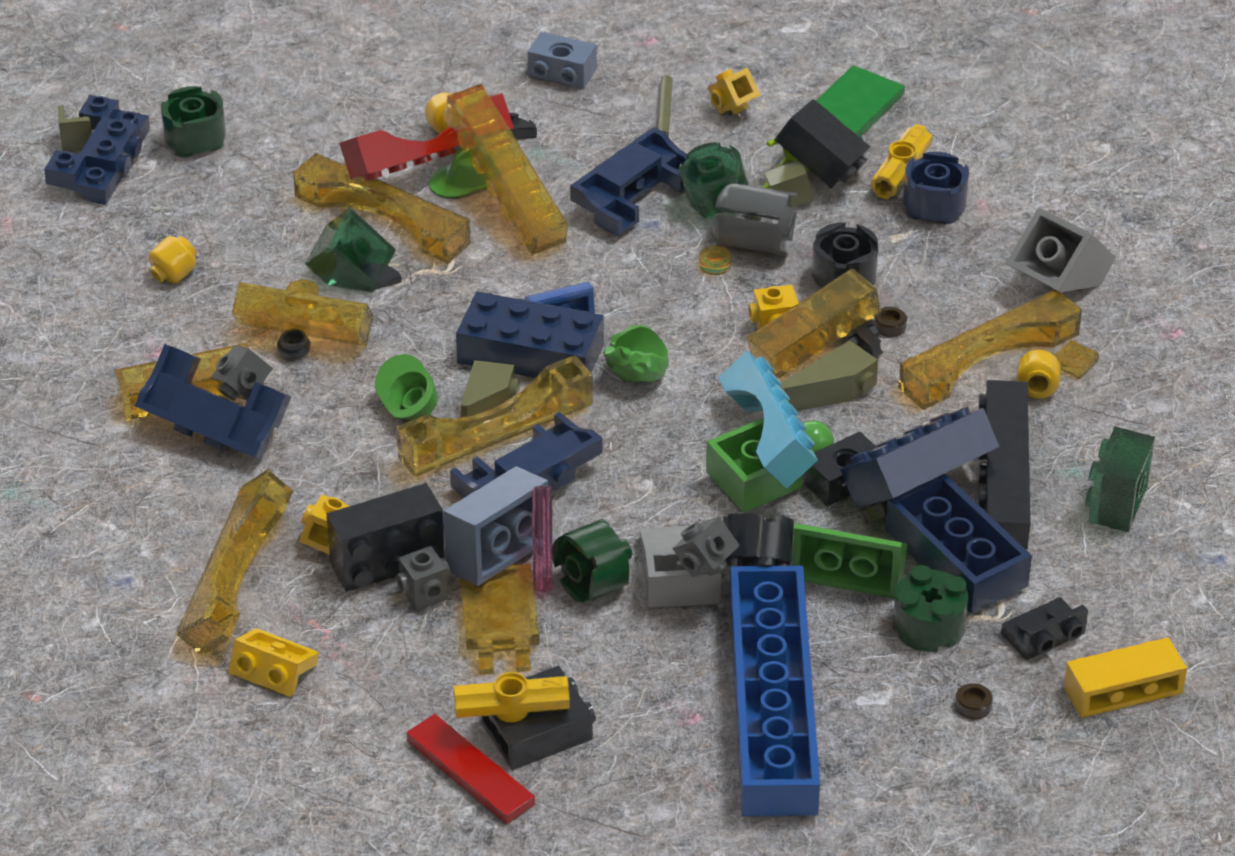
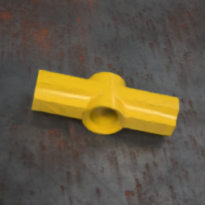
M915 124L912 128H907L899 141L889 145L888 157L871 180V189L875 191L877 197L888 200L889 197L896 196L904 184L905 168L909 160L914 157V161L921 159L923 153L928 150L932 144V134L927 131L925 126Z
M506 672L499 675L495 682L453 686L456 718L496 715L505 722H517L524 719L528 712L570 709L569 687L566 676L526 679L520 673Z

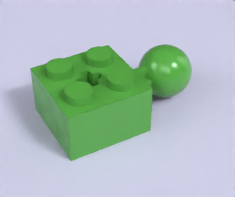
M764 417L707 441L706 473L743 513L802 488L803 474L788 488H785L763 467L756 450L762 435ZM815 420L802 422L806 427L804 432L815 443L812 447L813 452L834 444L833 434L824 423Z

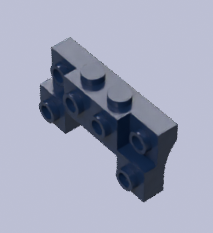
M89 94L79 111V117L90 118L91 130H94L80 154L55 150L44 168L45 181L48 185L73 190L93 203L107 205L123 175L129 173L134 156L140 154L142 143L150 131L149 115L120 110L119 100Z
M652 127L571 184L570 200L594 213V224L619 237L639 222V206L633 204V201L661 181L681 192L701 177V161L679 149L665 132Z
M164 344L154 370L140 390L134 406L175 423L173 430L190 437H192L194 432L205 436L203 442L222 450L223 446L227 445L252 457L262 459L274 427L279 428L292 396L255 382L246 406L240 405L191 384L201 358Z
M559 411L554 414V427L545 430L539 424L534 425L533 440L495 460V471L477 456L472 459L473 471L463 475L457 468L450 470V485L465 498L517 466L548 480V493L574 480L576 478L575 468L603 453V438L592 429H584L577 426Z

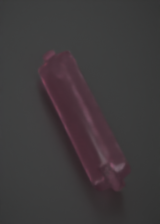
M545 485L533 487V589L536 592H549L553 589L552 488Z

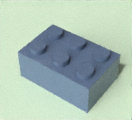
M515 466L443 510L445 557L451 574L479 586L550 541L548 480Z

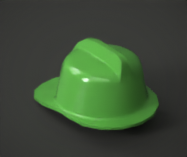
M466 146L456 151L451 164L435 171L430 177L429 186L436 195L445 198H456L498 184L502 179L503 173L501 168L494 163L492 150L489 146Z
M408 354L395 355L388 359L379 368L375 377V389L389 413L395 418L417 422L424 418L428 421L433 420L431 413L437 405L438 393L432 377L423 364L416 357Z

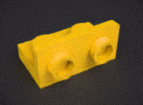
M255 628L234 639L229 673L290 697L296 692L298 676L317 665L319 652Z

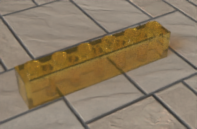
M480 83L448 95L446 110H444L445 121L450 128L454 127L457 132L461 148L464 151L468 150L472 157L475 171L478 174H482L485 178L491 197H496L501 204V211L507 222L511 221L515 227L519 243L522 246L526 245L531 255L566 243L567 221L482 84Z

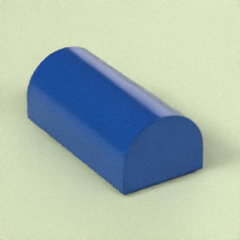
M589 281L524 298L526 301L595 313L594 288Z

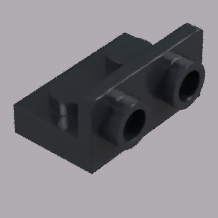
M1059 597L1002 623L1001 634L1027 661L1040 654H1046L1053 648L1068 641L1076 640L1085 634L1088 609L1084 605L1072 609Z

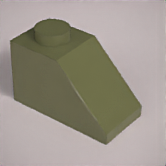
M474 360L460 405L461 430H472L509 412L512 399H518L520 380L514 379V365Z

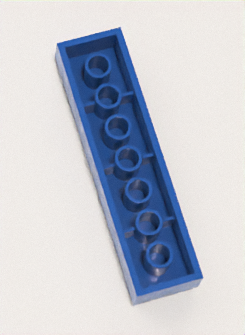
M730 566L729 598L742 816L818 815L820 775L803 566Z

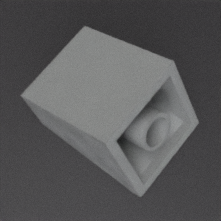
M1038 207L1005 264L1063 293L1100 286L1117 257L1093 234Z

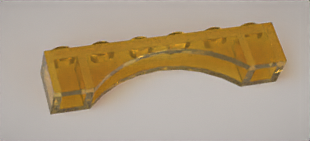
M315 153L293 171L296 198L319 208H355L385 216L405 228L417 241L423 254L446 264L453 261L471 244L469 218L376 178L364 182L363 176L350 179L346 165Z
M1056 290L1039 296L1030 302L1013 308L992 320H988L971 330L963 332L950 340L935 345L931 349L901 362L898 388L922 410L932 407L950 398L953 387L960 376L972 365L988 356L1016 348L1056 347L1078 336L1082 309Z
M574 355L545 367L521 392L488 411L455 419L424 415L396 427L398 458L410 473L417 477L530 431L536 424L542 426L554 421V414L559 411L566 416L593 405V374Z
M269 469L241 486L175 633L201 656L230 640L240 616L237 598L244 574L262 542L283 516L293 494V490Z

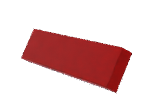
M435 713L406 732L407 741L505 824L510 823L535 805V795Z

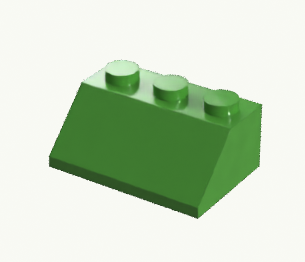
M796 523L794 527L792 566H803L804 582L895 598L896 586L903 578L905 571L907 544Z

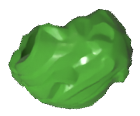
M643 325L629 326L624 331L612 336L610 347L605 348L603 352L608 367L619 378L627 382H656V380L664 376L669 366L668 350L665 343L651 328Z

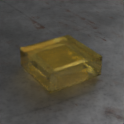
M1070 340L1054 356L1059 361L1062 371L1081 379L1098 362L1099 353Z

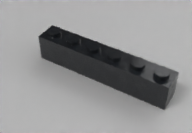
M987 380L985 393H979L978 409L984 408L1000 447L978 457V460H984V463H979L978 484H985V487H979L978 505L981 508H985V512L1023 548L1028 549L1031 525L1028 382Z

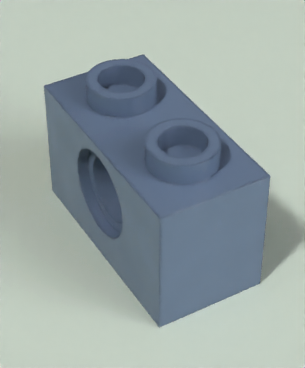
M540 32L527 51L528 76L584 89L597 70V44Z

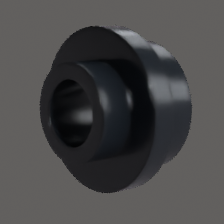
M299 329L284 331L277 342L279 354L290 359H298L305 356L311 348L309 338L304 331Z

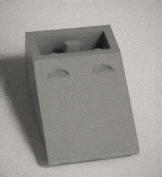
M688 526L640 528L648 608L720 604L721 571L712 576L705 573L692 577L682 566L680 559L672 549L682 539L680 534Z

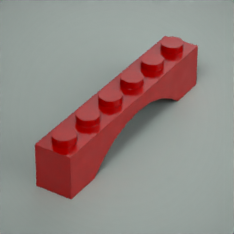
M499 93L461 105L448 127L435 138L428 141L406 140L393 136L381 129L340 142L339 145L350 179L363 176L364 182L382 177L381 170L388 168L389 174L407 169L406 162L411 160L414 166L432 161L430 154L437 153L438 158H442L456 153L455 147L461 145V148L480 146L478 139L485 138L486 143L504 138L502 132L514 127L504 95Z

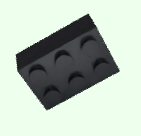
M427 483L326 513L330 565L345 592L396 577V574L400 573L399 557L432 546L439 558H445L443 509Z

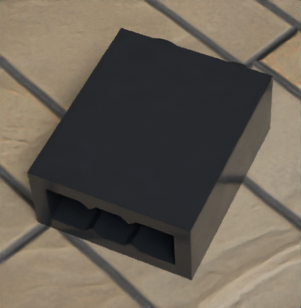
M814 98L788 120L774 139V141L831 189L840 181L845 184L854 173L856 174L868 160L864 155L871 147Z
M558 665L526 677V679L563 677L566 675ZM572 677L567 678L570 709L528 712L524 719L517 722H505L496 715L479 716L480 723L511 770L593 740V723L596 722V715L592 705L588 701L584 702L579 695L578 687Z

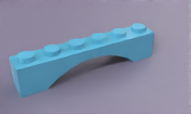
M747 350L718 378L725 392L746 412H764V425L756 453L763 467L785 488H788L818 461L812 450L815 443L804 432L806 427L796 417L798 412L788 402L790 398L780 387L782 383L772 373L774 368L763 356L760 355L756 358Z

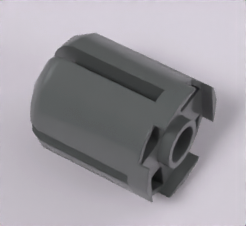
M736 183L726 185L717 197L715 207L718 210L777 220L778 224L714 215L713 232L716 240L728 247L788 256V253L783 251L785 241H792L797 213L792 212L791 200L792 197L798 198V193Z

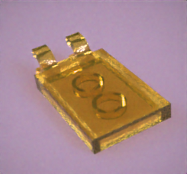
M531 564L510 565L479 586L460 578L466 650L478 649L479 674H494L493 652L500 651L515 652L516 672L531 671L530 646L540 645Z

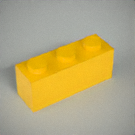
M1167 637L1067 661L1063 687L1080 717L1084 718L1182 694L1187 666L1170 638Z

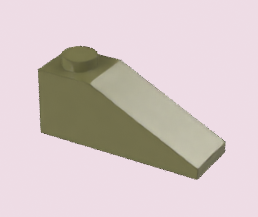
M849 340L783 381L780 387L789 396L790 400L788 402L796 411L852 401L863 393L871 391L877 385L878 360Z

